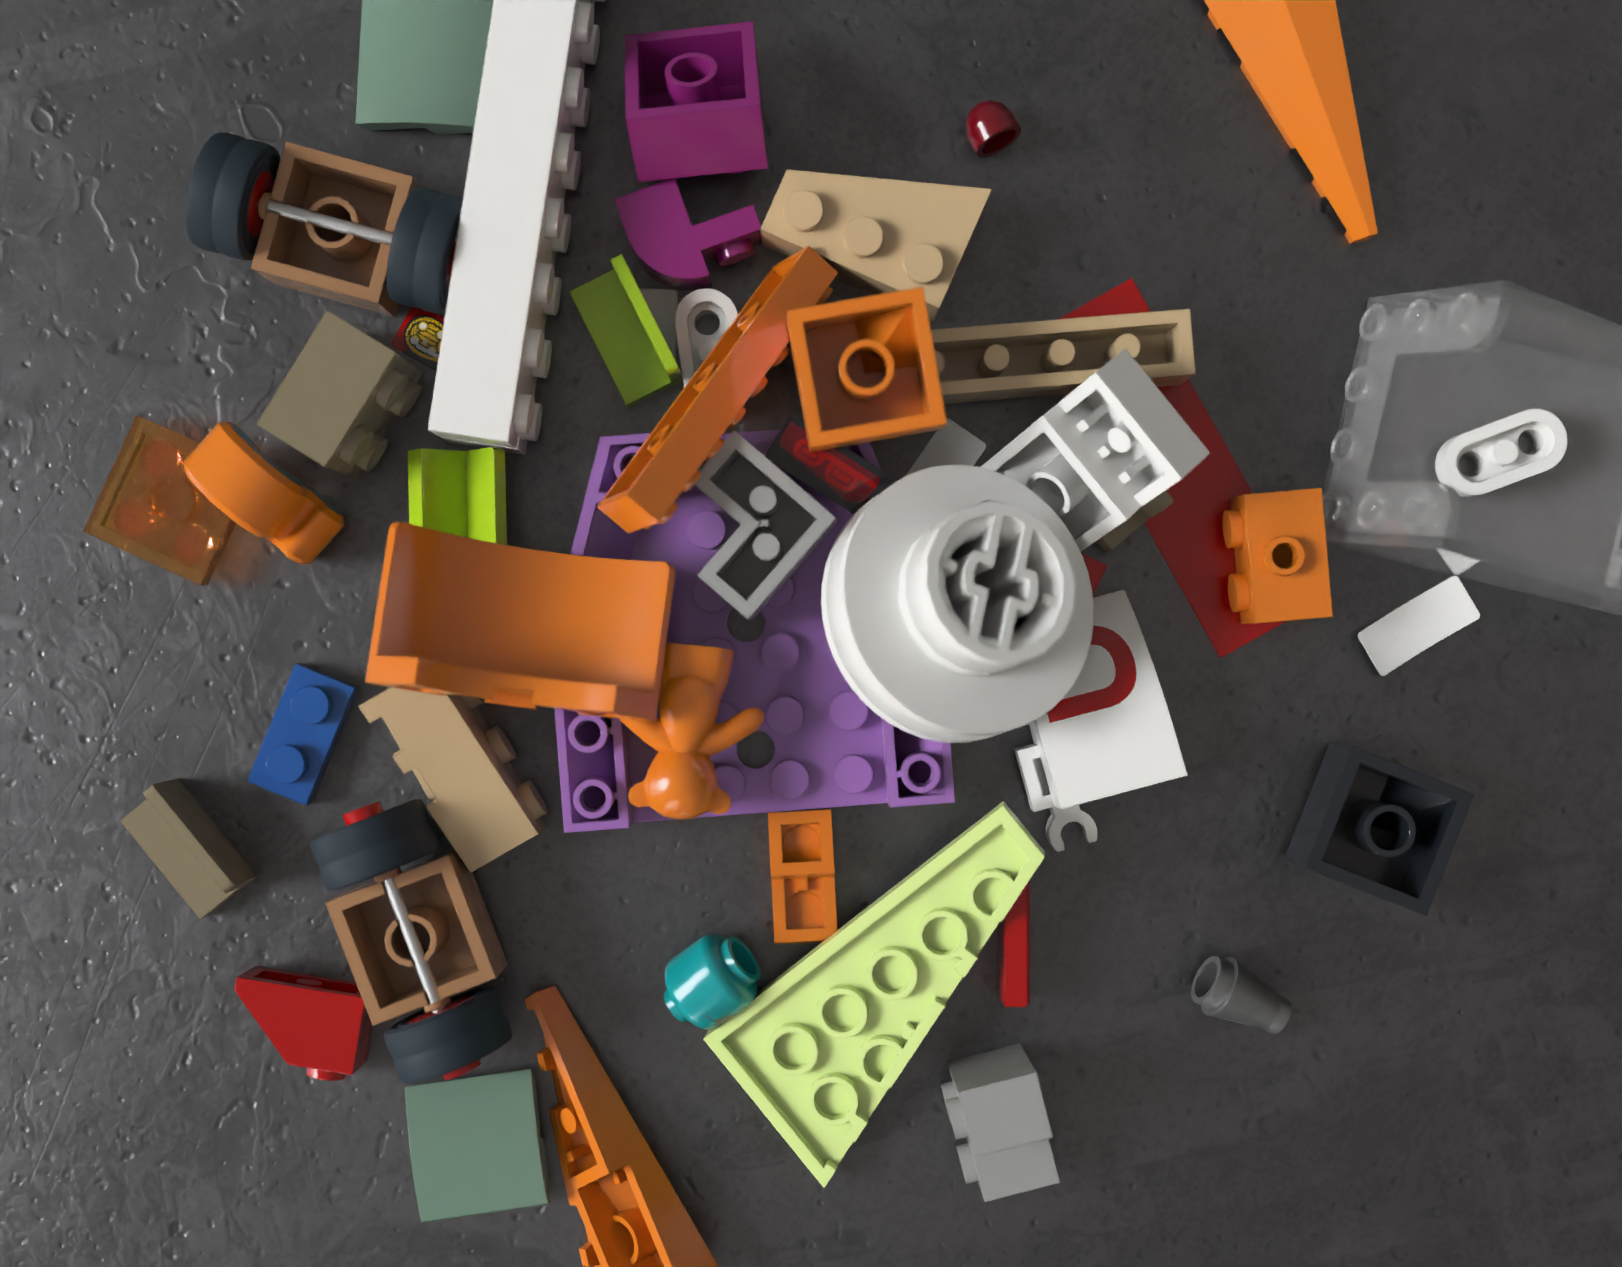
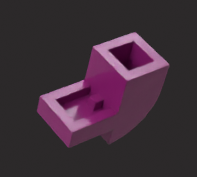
M675 178L614 199L627 238L638 262L651 277L674 289L695 291L712 288L706 263L716 259L719 266L740 262L755 253L753 246L761 244V225L754 205L692 226Z

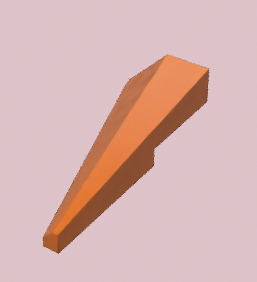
M1204 0L1209 8V19L1216 30L1222 29L1242 61L1240 65L1242 72L1290 149L1296 148L1314 177L1312 181L1313 186L1321 198L1326 197L1346 228L1345 237L1348 242L1353 244L1370 240L1376 236L1378 230L1336 0Z
M552 986L525 999L527 1010L535 1011L546 1045L544 1049L536 1053L540 1071L551 1070L558 1104L549 1110L568 1202L569 1205L577 1206L587 1234L588 1242L579 1248L582 1266L719 1267L557 987Z

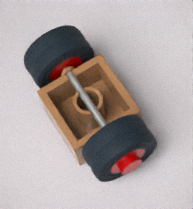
M227 132L215 133L206 141L193 167L186 198V228L189 239L195 246L213 253H222L239 260H253L251 269L273 284L395 317L399 304L419 307L436 314H446L463 197L421 187L413 176L285 142L282 157L280 158L277 149L267 143L245 139L242 136Z
M414 799L385 811L381 801H377L343 814L346 826L314 838L315 840L310 841V846L315 861L320 866V874L324 884L329 891L340 890L374 877L375 881L346 891L325 903L371 1023L374 1026L424 1007V1009L398 1021L384 1032L386 1045L394 1058V1065L398 1076L404 1084L419 1083L442 1075L444 1080H448L468 1073L482 1064L481 1058L498 1050L513 1037L511 1026L503 1012L501 1000L494 987L478 988L450 998L451 995L497 978L508 965L473 872L470 873L455 850L401 870L400 866L429 855L440 848L435 829L430 823L428 811L421 799Z

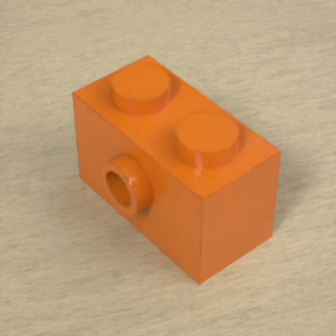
M1322 488L1244 494L1231 498V510L1224 511L1222 525L1225 545L1228 549L1234 548L1236 574H1230L1228 578L1229 603L1233 612H1240L1241 624L1333 617Z

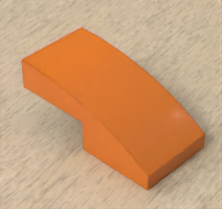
M831 809L768 813L775 945L822 943L838 930Z

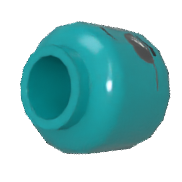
M716 933L703 936L667 963L664 974L667 987L664 991L665 1003L672 1015L679 1021L684 1023L689 1021L696 1027L706 1030L715 1029L749 1006L756 998L757 980L760 979L761 974L759 965L751 950L740 939L733 936L726 938Z

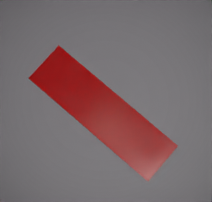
M1131 278L1059 319L1151 311ZM1188 379L1180 385L1157 388L1210 454L1181 480L1166 489L1174 502L1164 511L1149 518L1144 524L1218 656L1222 658L1286 621L1241 624L1240 612H1233L1228 596V578L1230 574H1236L1234 548L1228 549L1225 545L1222 525L1223 513L1225 510H1231V498L1244 494H1253Z

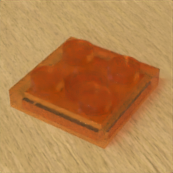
M136 415L83 532L192 582L208 586L236 526V522L209 501L184 472L183 462L200 443L149 419Z

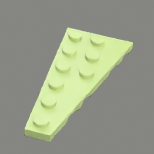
M1004 801L761 989L749 1006L719 1027L709 1030L703 1039L823 1188H825L835 1173L838 1164L852 1143L857 1140L867 1125L870 1116L888 1089H891L939 1017L947 1000L961 979L965 978L977 960L979 952L999 922H1002L1045 857V851Z

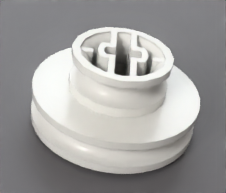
M949 464L922 469L901 478L865 503L846 522L835 539L824 569L821 594L823 624L832 655L841 673L854 692L872 711L895 727L920 738L946 743H968L984 740L1029 724L1050 711L1064 698L1078 678L1089 652L1094 624L1093 594L1088 570L1075 539L1064 522L1042 498L1018 481L993 470L971 465Z

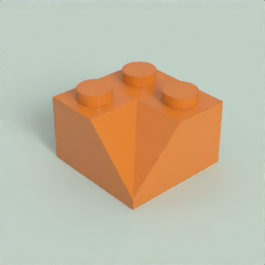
M923 287L787 311V327L810 453L936 431L947 424Z

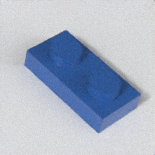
M295 663L247 782L303 805L312 804L360 687L303 663Z

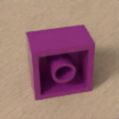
M753 21L625 35L626 122L638 182L768 169L761 80Z

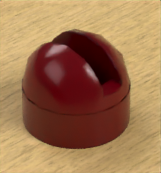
M993 100L980 102L971 109L967 117L966 135L978 157H988L1002 151L1012 144L1021 133V127L1013 113L1001 102Z

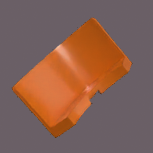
M394 522L390 525L365 682L437 696L449 694L485 699L484 703L536 710L537 706L575 711L579 715L656 722L675 580V567L664 561L598 558L514 547L444 533L406 522Z

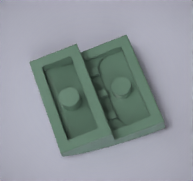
M362 0L355 124L369 131L425 128L437 135L474 133L494 1Z
M532 1069L405 1087L410 1156L417 1205L422 1223L550 1205L545 1139L540 1137L536 1073Z

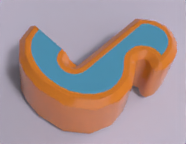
M231 421L219 422L183 462L185 474L209 501L247 531L271 541L287 558L300 565L311 564L345 526L343 514L331 502L258 450V446L244 431Z

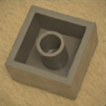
M327 310L256 425L324 467L357 479L362 470L366 472L371 471L383 456L388 444V440L383 436L396 415L402 418L414 406L421 392V385L417 381L423 372L393 350Z

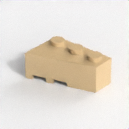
M787 169L761 226V243L763 247L786 257L795 254L809 245L838 272L835 277L836 279L872 295L923 287L928 318L934 322L992 189Z
M391 687L358 707L369 723L380 717L383 718L400 748L398 752L393 754V759L404 774L413 770L430 800L427 804V809L470 873L538 835L547 828L541 818L548 813L544 800L530 780L523 784L519 780L510 764V761L516 758V754L509 739L498 725L490 728L478 708L479 705L484 703L483 698L449 694L437 696Z

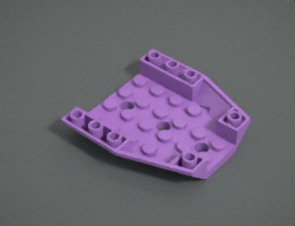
M781 429L737 433L765 456ZM650 433L600 437L570 555L623 560L664 561L672 564L675 567V580L666 643L733 650V664L727 686L719 703L715 724L723 723L747 708L758 707L764 712L765 716L764 722L756 731H762L769 735L775 746L773 758L767 764L760 767L749 766L741 760L738 754V742L710 756L715 768L718 786L730 796L731 806L726 813L718 815L707 812L696 818L888 803L890 808L955 803L951 744L932 741L907 733L888 723L872 711L859 698L844 678L827 641L821 606L824 569L836 537L853 514L779 468L836 517L837 524L761 610L765 618V627L762 634L753 641L743 642L736 639L728 628L729 616L735 608L697 576L741 524L694 484L688 491H682L675 500L678 508L664 524H654L647 530L642 528L627 533L598 509L597 506ZM723 433L721 439L725 441L731 433ZM870 442L845 446L881 470ZM707 459L703 461L698 470H700L704 466V464L708 461ZM554 708L564 833L630 828L633 823L676 820L662 816L651 807H636L629 801L628 793L630 788L646 778L647 771L658 753L657 750L646 744L619 719L579 715L575 711ZM657 709L656 718L660 719L659 710Z

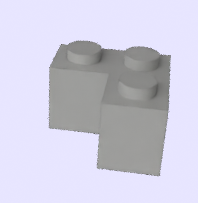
M734 430L724 441L720 450L699 470L701 476L695 485L741 525L697 576L748 620H754L837 524V520L828 510Z
M1018 1043L948 1061L952 1081L940 1085L955 1138H967L968 1143L956 1146L966 1184L978 1181L984 1202L1060 1183L1049 1138H1053L1037 1072L1021 1044Z

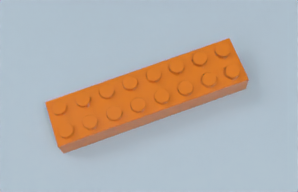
M809 245L771 268L598 504L597 508L627 533L642 528L647 530L657 523L664 524L672 517L678 508L675 500L682 491H688L701 476L698 468L705 459H711L720 450L724 443L721 436L728 427L733 428L746 413L743 405L750 396L755 397L768 382V378L765 375L771 366L776 367L788 355L790 348L787 344L790 339L787 327V311L821 305L832 293L833 289L829 285L838 272Z

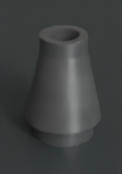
M1217 956L1209 957L1201 965L1193 980L1191 988L1192 1000L1201 1005L1202 1012L1205 1015L1261 1028L1271 1034H1277L1282 1031L1290 1018L1292 1010L1290 1000L1278 995L1233 957H1226L1224 959Z

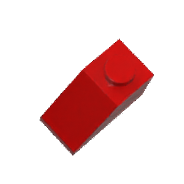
M254 966L236 977L234 991L288 1065L307 1068L306 1074L315 1079L339 1081L345 1079L346 1074L353 1075L367 1061L373 1025L356 982Z

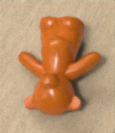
M666 643L658 704L660 719L656 718V722L619 719L646 744L658 751L647 771L646 778L629 790L628 797L632 805L636 807H651L662 816L677 820L694 819L707 812L718 815L728 812L731 806V799L718 786L715 768L710 756L729 748L758 730L764 722L765 716L764 712L758 707L747 708L727 721L715 724L719 703L727 686L733 664V650Z

